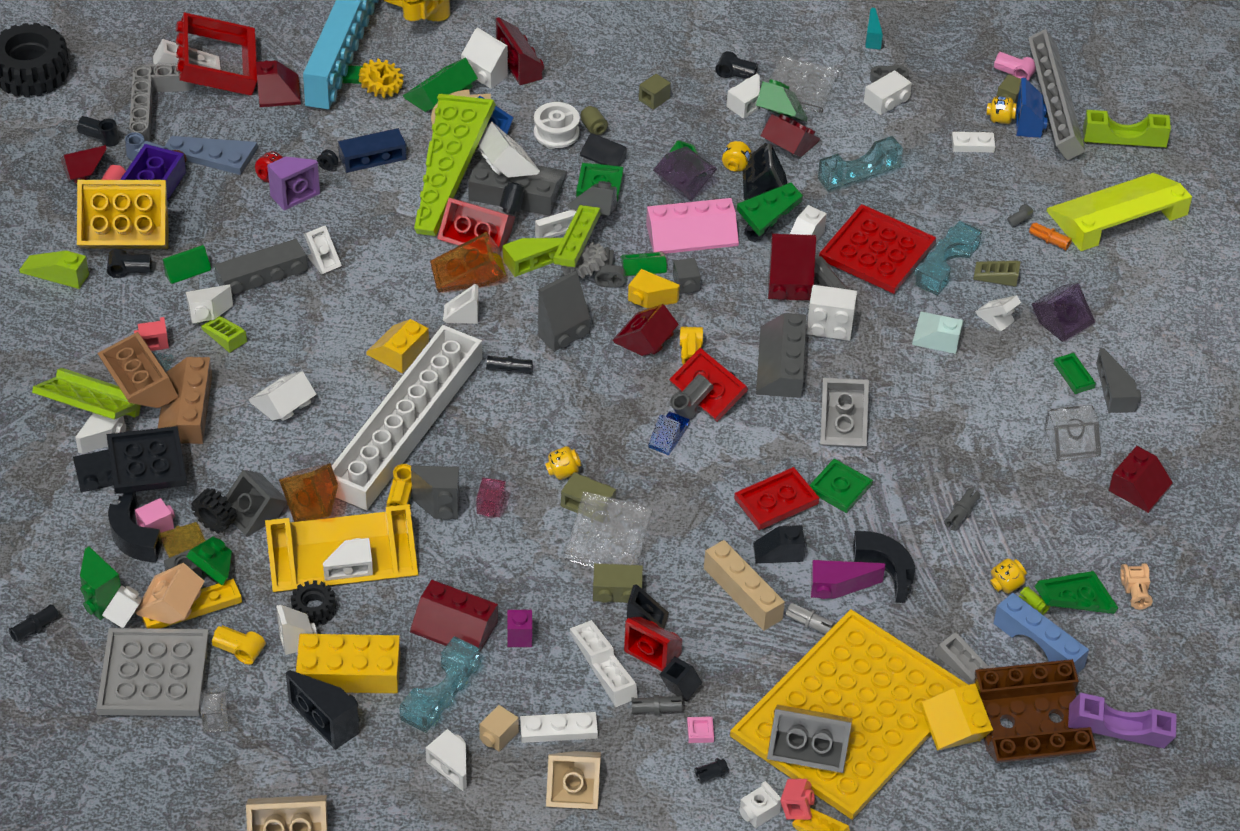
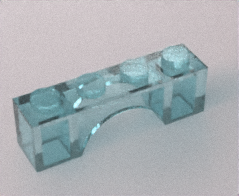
M893 136L875 141L865 155L853 161H844L839 154L820 159L818 179L827 191L900 168L903 148Z
M960 220L954 227H950L946 237L939 240L936 249L933 252L930 251L925 262L917 266L915 270V285L938 296L949 283L951 267L946 261L958 257L970 258L980 246L982 230Z
M454 636L441 652V668L446 673V677L434 687L425 689L413 688L400 704V720L427 733L432 725L435 726L444 709L452 705L457 692L465 688L468 678L480 668V648Z

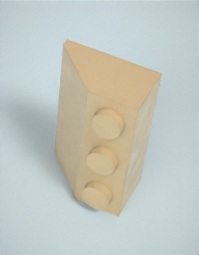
M327 795L248 799L246 803L247 831H328Z

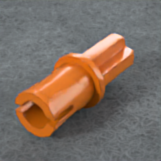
M1032 223L1029 233L1045 240L1046 244L1051 243L1066 251L1072 242V238L1056 232L1054 228L1049 229L1038 223Z

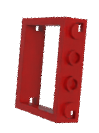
M184 12L181 21L176 24V31L178 32L176 45H179L176 52V58H179L176 71L179 72V81L252 96L257 83L255 28ZM188 33L242 45L243 75L189 64Z

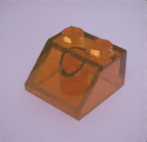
M331 463L300 469L279 479L294 522L315 520L331 515L338 488Z

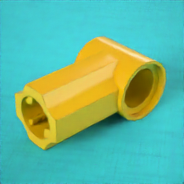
M680 326L682 364H685L702 347L703 327Z
M400 464L394 468L393 482L386 503L387 507L409 504L412 493L410 465Z
M223 625L217 627L212 639V646L233 653L240 662L247 665L254 663L266 645L264 638L256 632L250 631L244 634Z

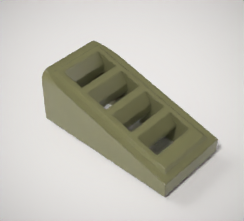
M1021 261L976 262L973 280L1016 287Z

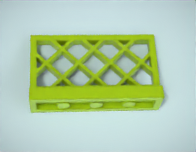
M64 368L57 369L56 377L33 386L32 393L114 420L124 415L137 417L140 413L141 405L129 403L117 385Z

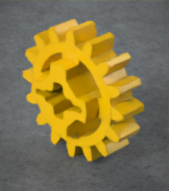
M377 58V62L369 60V64H363V68L360 69L359 82L362 83V88H368L367 93L374 92L375 97L378 94H381L383 98H385L386 94L393 97V94H398L402 88L404 75L400 74V68H394L395 63L390 65L388 60L381 62Z

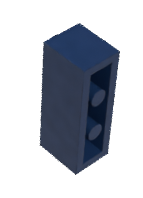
M399 128L338 141L339 158L346 173L407 160L406 143Z

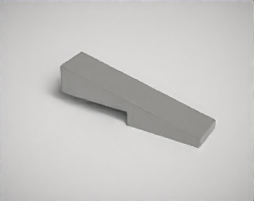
M957 632L940 643L934 652L938 658L969 684L975 683V670L996 667L993 663L988 666Z

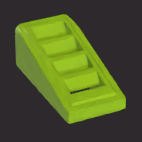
M221 316L201 326L205 333L229 353L247 342L246 331Z

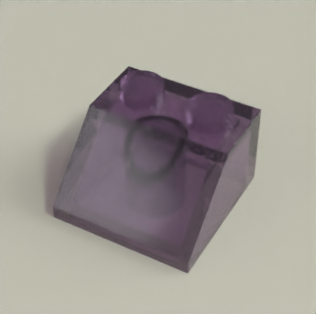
M687 146L667 153L653 169L661 181L690 202L717 170L715 166Z
M1079 283L1062 285L1031 304L1039 323L1060 341H1066L1095 323Z

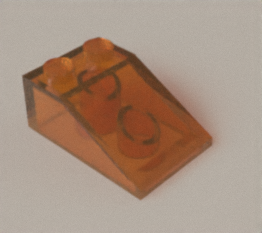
M488 232L430 261L438 292L468 289L474 284H477L478 287L488 286L506 277L499 247Z

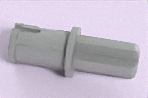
M793 603L788 606L786 611L787 617L804 624L807 629L811 627L823 634H826L835 624L834 621L817 615L816 611H808Z

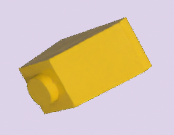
M641 269L628 285V301L645 308H652L661 304H674L679 301L680 285Z

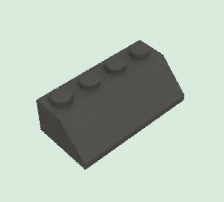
M783 313L760 327L756 395L801 398L806 334L805 314Z

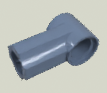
M137 132L129 133L125 137L126 155L130 160L135 159L144 144L168 149L167 147L144 140V136Z

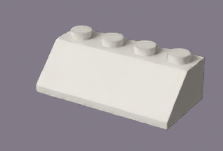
M493 122L487 126L477 149L498 175L503 173L507 177L537 175L540 172L517 142Z

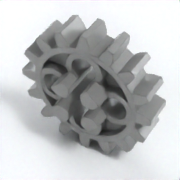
M591 242L585 246L575 267L562 265L560 267L564 275L576 271L578 277L581 276L583 279L585 275L589 274L591 276L593 271H599V266H604V261L608 258L604 247L600 243L595 245L594 242Z

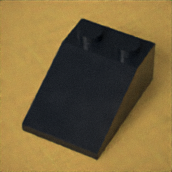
M291 670L286 672L289 703L335 750L359 734L358 722H360L357 710L359 705L353 695H348L340 687Z

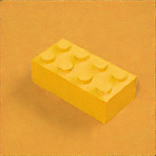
M300 634L296 672L340 687L346 693L398 694L401 655L400 635Z

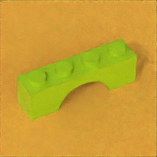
M1086 110L1083 125L1084 142L1167 147L1171 131L1170 115L1148 114L1145 119L1136 124L1123 125L1113 121L1108 111Z

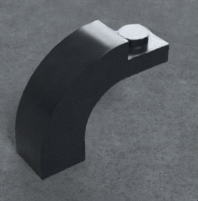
M136 492L123 493V496H119L117 505L110 504L108 509L113 541L129 557L140 561L156 563L162 547L160 529L141 527L132 522L138 504Z
M855 531L853 539L854 562L885 563V571L893 579L895 603H905L907 593H911V584H913L915 575V564L910 553L903 545L889 536L871 531Z

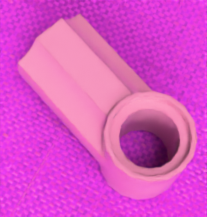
M999 52L994 62L995 69L1020 79L1026 78L1028 81L1036 71L1034 59L1030 57L1019 59Z

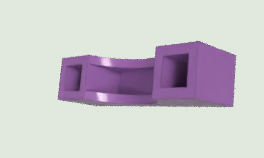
M1080 693L1069 704L1068 727L1074 729L1091 727L1092 733L1165 748L1176 737V714L1156 709L1144 712H1123L1109 707L1103 697Z

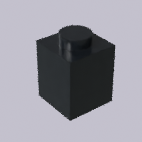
M676 656L659 674L668 690L677 696H682V699L686 701L703 683L694 667Z

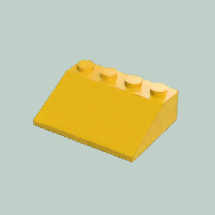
M77 180L78 247L81 249H168L169 226L166 180Z

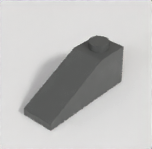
M1100 348L1096 365L1108 413L1135 412L1137 403L1141 402L1140 389H1137L1135 380L1105 348Z

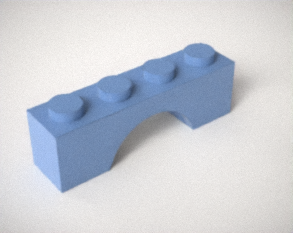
M1012 593L997 605L993 624L1011 638L1015 635H1025L1031 638L1043 649L1049 662L1073 659L1077 674L1085 668L1089 649L1016 594Z

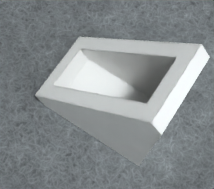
M477 284L472 285L444 305V322L478 324L479 290Z

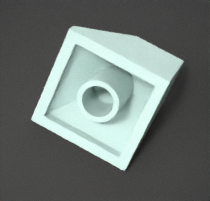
M921 311L912 345L956 354L964 320Z

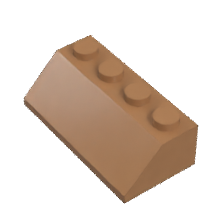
M138 332L97 353L129 403L160 408L178 398L170 378Z
M186 357L166 372L178 398L167 405L161 406L158 428L178 426L180 443L203 444L212 382L210 357Z

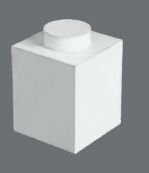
M121 585L102 616L124 628L142 598L139 597V593L129 586L125 588Z

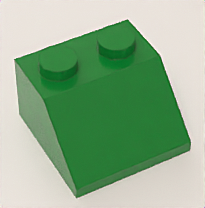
M88 546L84 550L80 571L82 585L80 590L84 596L85 602H83L86 611L90 615L94 614L101 621L105 618L102 614L119 590L121 583L119 574Z

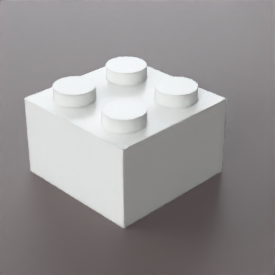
M813 285L806 334L850 341L857 291Z

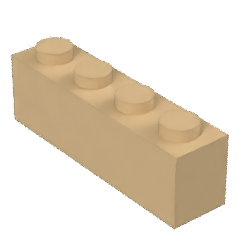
M725 540L705 550L704 570L763 631L783 620L785 601Z

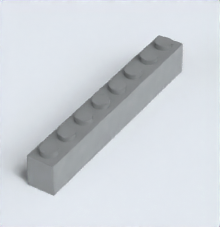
M1044 29L1028 39L1056 146L1066 160H1069L1086 151L1057 43L1047 29Z

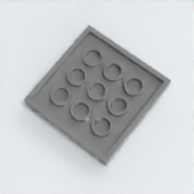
M109 628L96 708L97 715L199 716L209 630Z

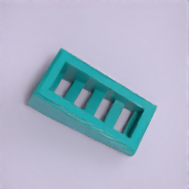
M872 7L870 9L865 47L880 50L883 33L876 8Z

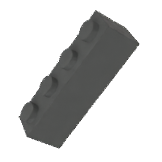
M297 239L214 264L217 283L219 286L230 284L232 295L308 271L306 254Z

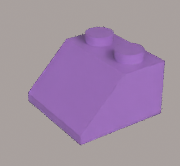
M283 157L267 165L270 196L283 210H287L320 194L318 162L316 160Z

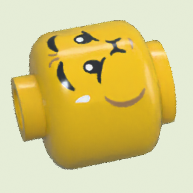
M568 446L550 452L548 455L549 462L545 463L549 475H555L558 480L569 478L574 472L578 474L579 467L582 466L577 451L575 449L571 450Z
M1006 558L991 569L992 579L990 583L997 592L1002 590L1006 594H1011L1025 584L1027 572L1017 559Z

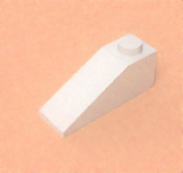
M162 39L153 55V63L177 64L179 58H176V52L179 45ZM188 47L189 64L221 70L219 56Z

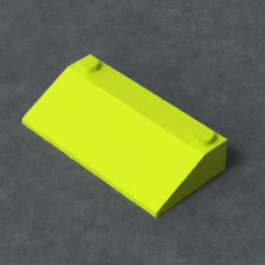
M1151 173L1049 207L1047 212L1064 233L1072 238V242L1081 252L1098 246L1102 230L1160 210L1169 221L1188 215L1192 196L1181 183L1156 173Z

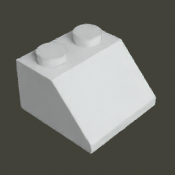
M476 28L461 54V59L466 57L480 83L493 88L508 77V46L483 30Z
M300 371L282 376L251 397L249 401L271 420L281 419L284 421L294 415L293 410L297 407L301 409L311 403L310 399L316 395V392L304 372Z

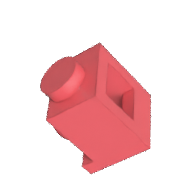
M161 317L160 321L138 324V330H134V333L138 332L151 351L169 349L164 317Z
M787 779L780 800L786 819L811 820L810 806L814 804L815 794L811 789L812 785L808 779Z

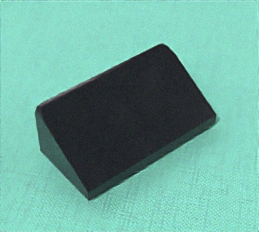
M591 133L580 152V156L601 165L620 166L626 159L627 148Z

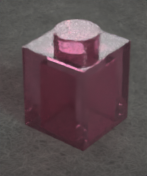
M482 477L476 498L477 514L500 518L506 497V481Z

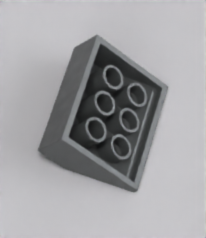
M485 158L474 167L468 181L470 201L499 206L504 187L510 181L525 186V196L521 210L549 216L552 214L567 175L565 170L536 165L540 170L537 175L507 177L503 173L498 175L490 167L491 165L486 162Z

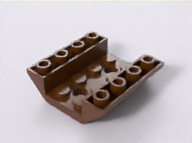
M1073 659L975 670V684L993 728V731L984 737L986 751L996 763L1096 752L1097 749L1091 727L1077 729L1068 727L1069 704L1076 698L1075 689L1079 682ZM1052 713L1058 714L1062 721L1058 723L1053 722L1049 715ZM1000 720H1010L1013 724V727H1003L1000 723Z

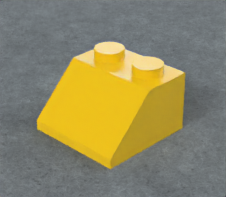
M412 319L395 324L366 351V355L403 374L429 343V328Z
M975 683L950 689L920 703L937 751L981 741L993 731Z

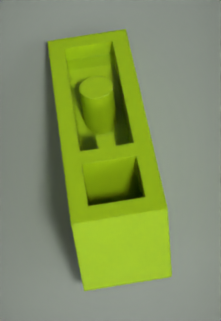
M521 238L503 245V262L514 277L554 263L553 257L563 238Z
M67 250L29 255L19 269L22 274L77 289L81 288L89 276L86 256Z

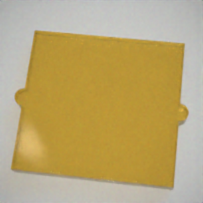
M197 522L181 527L176 526L175 529L160 533L168 558L189 549L191 550L205 541Z

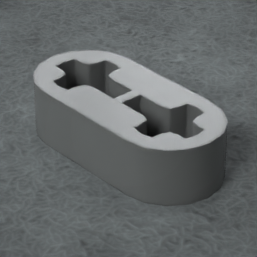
M874 66L870 72V81L873 83L894 70L908 80L909 71L903 66Z

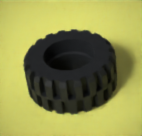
M22 23L20 26L13 25L10 29L1 31L0 88L7 93L12 92L15 96H40L44 92L49 93L53 91V88H58L66 80L70 72L67 44L64 37L57 30L51 29L47 25L41 26L39 23Z

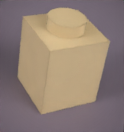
M498 705L479 724L481 741L487 747H493L500 752L519 733V718Z

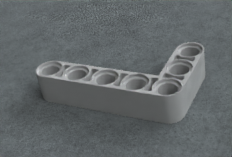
M177 64L139 65L134 68L129 124L130 133H140L144 136V140L151 141L153 92L189 91L194 88V83L179 81V72L176 71Z

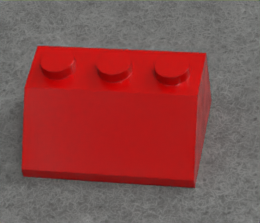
M448 198L437 239L498 257L503 249V245L510 238L515 216Z

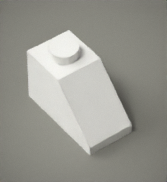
M808 205L797 217L790 234L816 235L817 241L825 232L827 213Z
M230 284L186 292L192 323L214 320L233 307Z
M92 413L75 437L78 453L84 454L108 447L106 434L126 431L124 416L114 420Z
M355 538L344 541L323 562L324 580L373 575L369 538Z
M277 605L279 636L285 655L298 652L299 635L317 634L315 624L309 622L307 614L283 605Z
M447 729L426 747V762L464 791L467 788L466 743L458 734L454 735Z

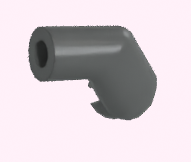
M1027 204L1020 206L1017 213L1007 218L1010 226L1014 227L1033 216V209Z

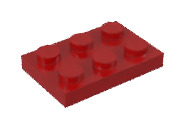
M699 348L669 379L682 392L698 374L704 376L714 388L698 406L716 422L749 390L743 382L702 348Z
M794 467L737 491L734 494L735 501L758 530L819 504L818 495Z

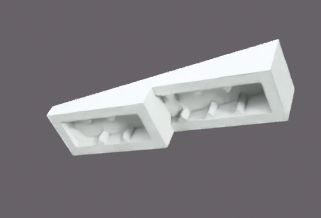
M591 620L570 628V634L614 706L618 707L630 702L631 697L638 698L635 681L614 656L612 645Z

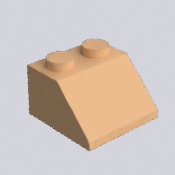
M184 563L155 575L135 613L138 616L167 624H172L179 620L183 621L190 615L192 611L190 608L193 602L200 596V589L204 580Z

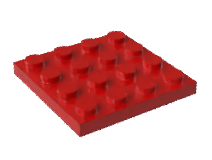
M861 204L821 250L819 256H822L828 264L895 294L936 244L937 237Z

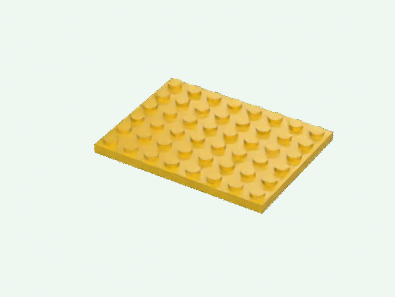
M850 609L730 730V737L791 779H808L812 785L811 789L816 796L853 820L931 736L920 703L950 689L968 684ZM777 704L853 718L843 773L767 759Z

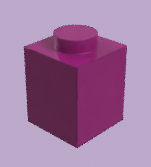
M507 610V647H532V610Z

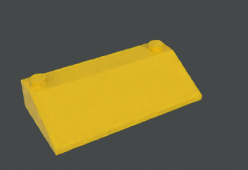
M410 504L386 507L385 512L299 522H290L289 518L265 520L273 593L297 590L299 584L304 587V582L309 581L310 585L313 584V580H317L318 585L322 581L325 582V586L418 576ZM355 538H369L373 575L324 580L323 562L344 541Z

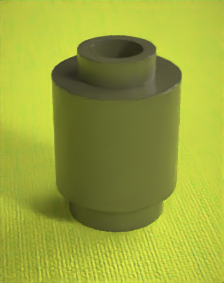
M587 106L581 111V121L590 133L601 135L606 131L608 122L597 108Z

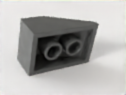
M576 271L538 289V337L555 352L590 333V315Z

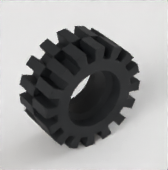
M207 488L191 503V509L195 511L193 514L199 518L198 521L204 523L203 526L205 528L209 527L212 532L223 533L236 520V509L231 507L233 504L227 501L228 498L226 496H221V492H216L213 488L211 490Z
M313 580V584L310 585L309 581L304 582V587L299 584L297 590L294 589L293 595H291L292 609L307 614L309 622L314 623L315 627H318L319 622L322 625L326 624V619L330 621L332 615H335L336 612L335 593L333 590L331 591V587L329 585L325 587V582L322 581L318 585L317 580ZM311 600L323 602L317 607H307L304 605Z

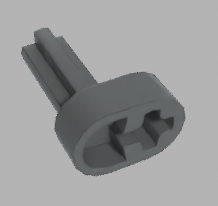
M605 247L608 259L604 261L605 265L599 266L600 270L595 272V282L601 287H620L625 283L626 272L621 266L613 265L614 250H610V247Z

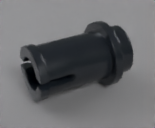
M716 758L715 762L694 768L696 778L699 777L698 782L700 784L719 776L724 778L725 774L729 773L724 758Z

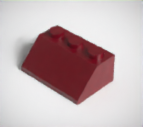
M497 17L496 39L508 46V69L518 84L521 86L542 80L543 61L537 57L535 49L529 45L527 37L522 35L518 27Z
M431 580L420 597L410 633L477 658L498 623V604Z

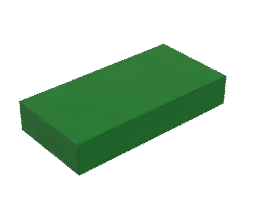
M1075 353L1054 358L1053 364L1074 394L1095 388L1096 382Z

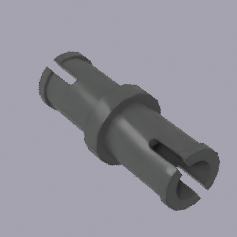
M974 488L966 490L964 496L960 501L955 502L952 512L944 520L947 528L953 522L950 530L955 531L958 529L964 518L971 514L974 504L980 499L978 491L971 497Z
M654 695V697L647 698L631 697L632 714L655 712V715H660V712H682V696L659 697V695Z

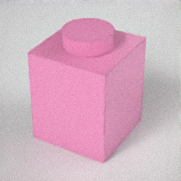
M161 498L135 509L137 525L160 529L161 535L174 529V511L170 505L166 506Z

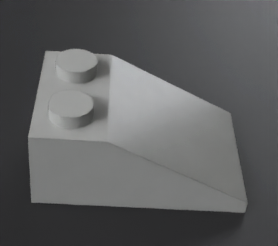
M823 378L820 445L867 446L869 380Z

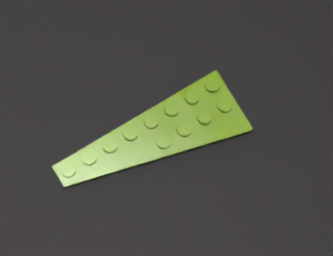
M438 94V106L435 108V123L432 124V140L429 141L425 164L427 167L426 174L423 175V191L420 192V208L417 209L414 227L417 234L437 235L448 198H454L495 109L496 104L493 99Z

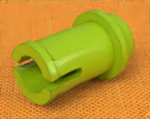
M1027 586L1020 592L1021 595L1019 597L1042 615L1049 610L1050 606H1047L1041 596L1031 590L1030 587Z

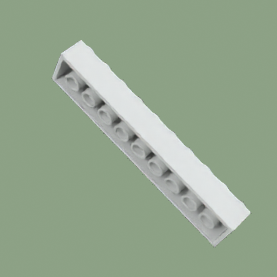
M442 325L326 472V493L364 510H368L393 477L394 468L404 463L481 362L482 340Z

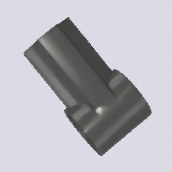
M698 374L682 392H677L671 397L670 405L680 419H691L696 414L698 404L714 386L704 376Z

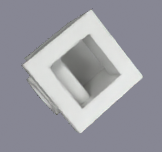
M765 781L761 783V787L741 799L740 814L745 821L750 822L757 828L780 813L781 797Z

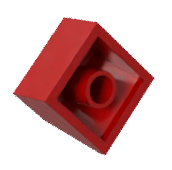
M632 617L625 621L624 652L663 671L674 656L678 658L681 655L682 638L673 632L659 627L652 621L642 617Z

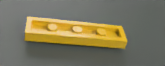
M234 579L226 581L224 585L218 583L200 589L201 594L193 602L190 608L192 610L190 615L183 621L242 603V597ZM142 617L146 629H161L183 622L179 620L175 623L167 624Z

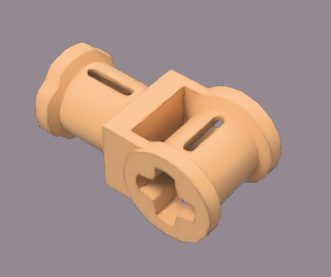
M1143 563L1141 566L1122 564L1120 569L1121 583L1125 587L1126 593H1131V606L1138 610L1151 606L1153 600L1148 594L1150 579L1147 563Z

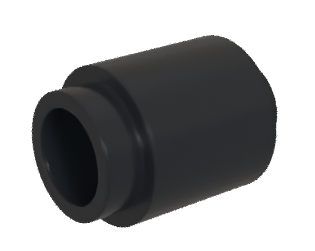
M508 181L507 186L504 187L499 205L503 208V212L515 215V212H520L525 196L524 185Z

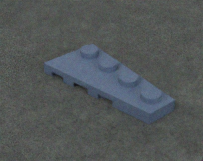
M171 136L164 146L168 150L182 151L187 156L188 162L239 175L242 174L258 148L257 142Z

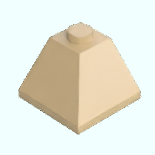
M572 751L549 754L546 807L598 809L601 752Z

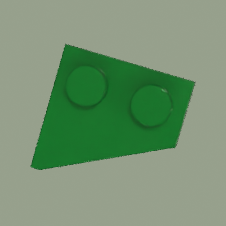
M212 536L192 548L186 557L219 584L224 585L228 579L232 550L222 540Z

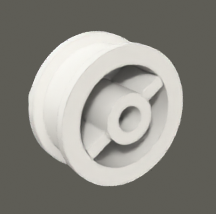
M550 102L540 106L534 113V136L536 140L548 149L563 148L575 143L579 137L578 125L580 116L578 111L573 106L562 102Z

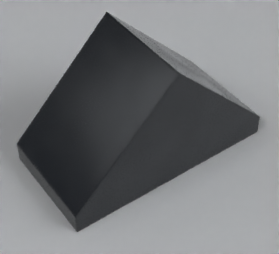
M637 584L633 585L627 603V619L642 617L664 629L669 612Z

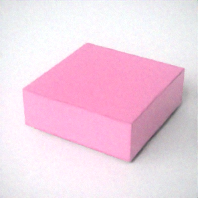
M687 717L688 743L714 742L712 717Z

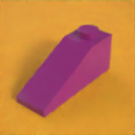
M812 560L811 598L836 599L882 583L885 563Z

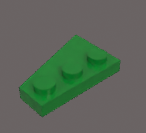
M791 182L738 203L737 211L758 236H761L769 225L773 226L777 223V219L780 216L788 214L802 202L803 195Z
M1094 571L1039 580L1034 586L1047 606L1114 614L1118 609V606Z

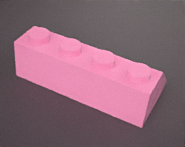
M731 198L647 206L646 226L653 252L667 254L739 245L736 212Z

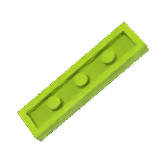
M579 205L553 257L555 265L576 266L601 215L600 208Z

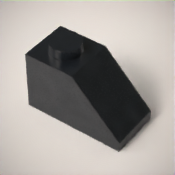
M778 526L754 541L755 564L803 562L805 549L803 526Z

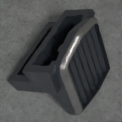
M764 143L751 154V164L743 169L744 200L787 184L785 171L771 144Z

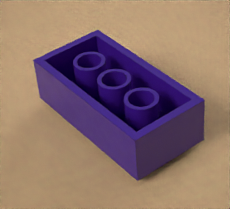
M144 144L120 180H166L168 201L186 173L184 154Z

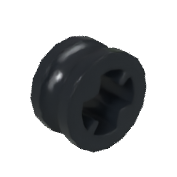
M325 149L318 156L317 162L321 168L330 171L338 163V157L333 151Z

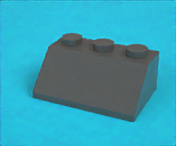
M777 704L767 759L843 773L853 718Z

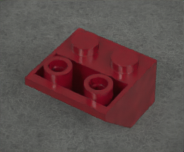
M781 113L779 117L771 114L760 135L799 157L805 155L820 140V138L814 135L816 131Z

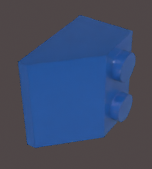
M1021 78L1016 109V136L1041 138L1042 131L1047 128V117H1044L1046 116L1047 109L1046 105L1043 104V95L1026 78Z

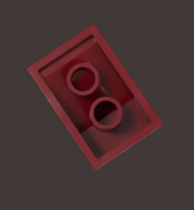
M772 234L768 271V299L810 301L814 285L816 235Z

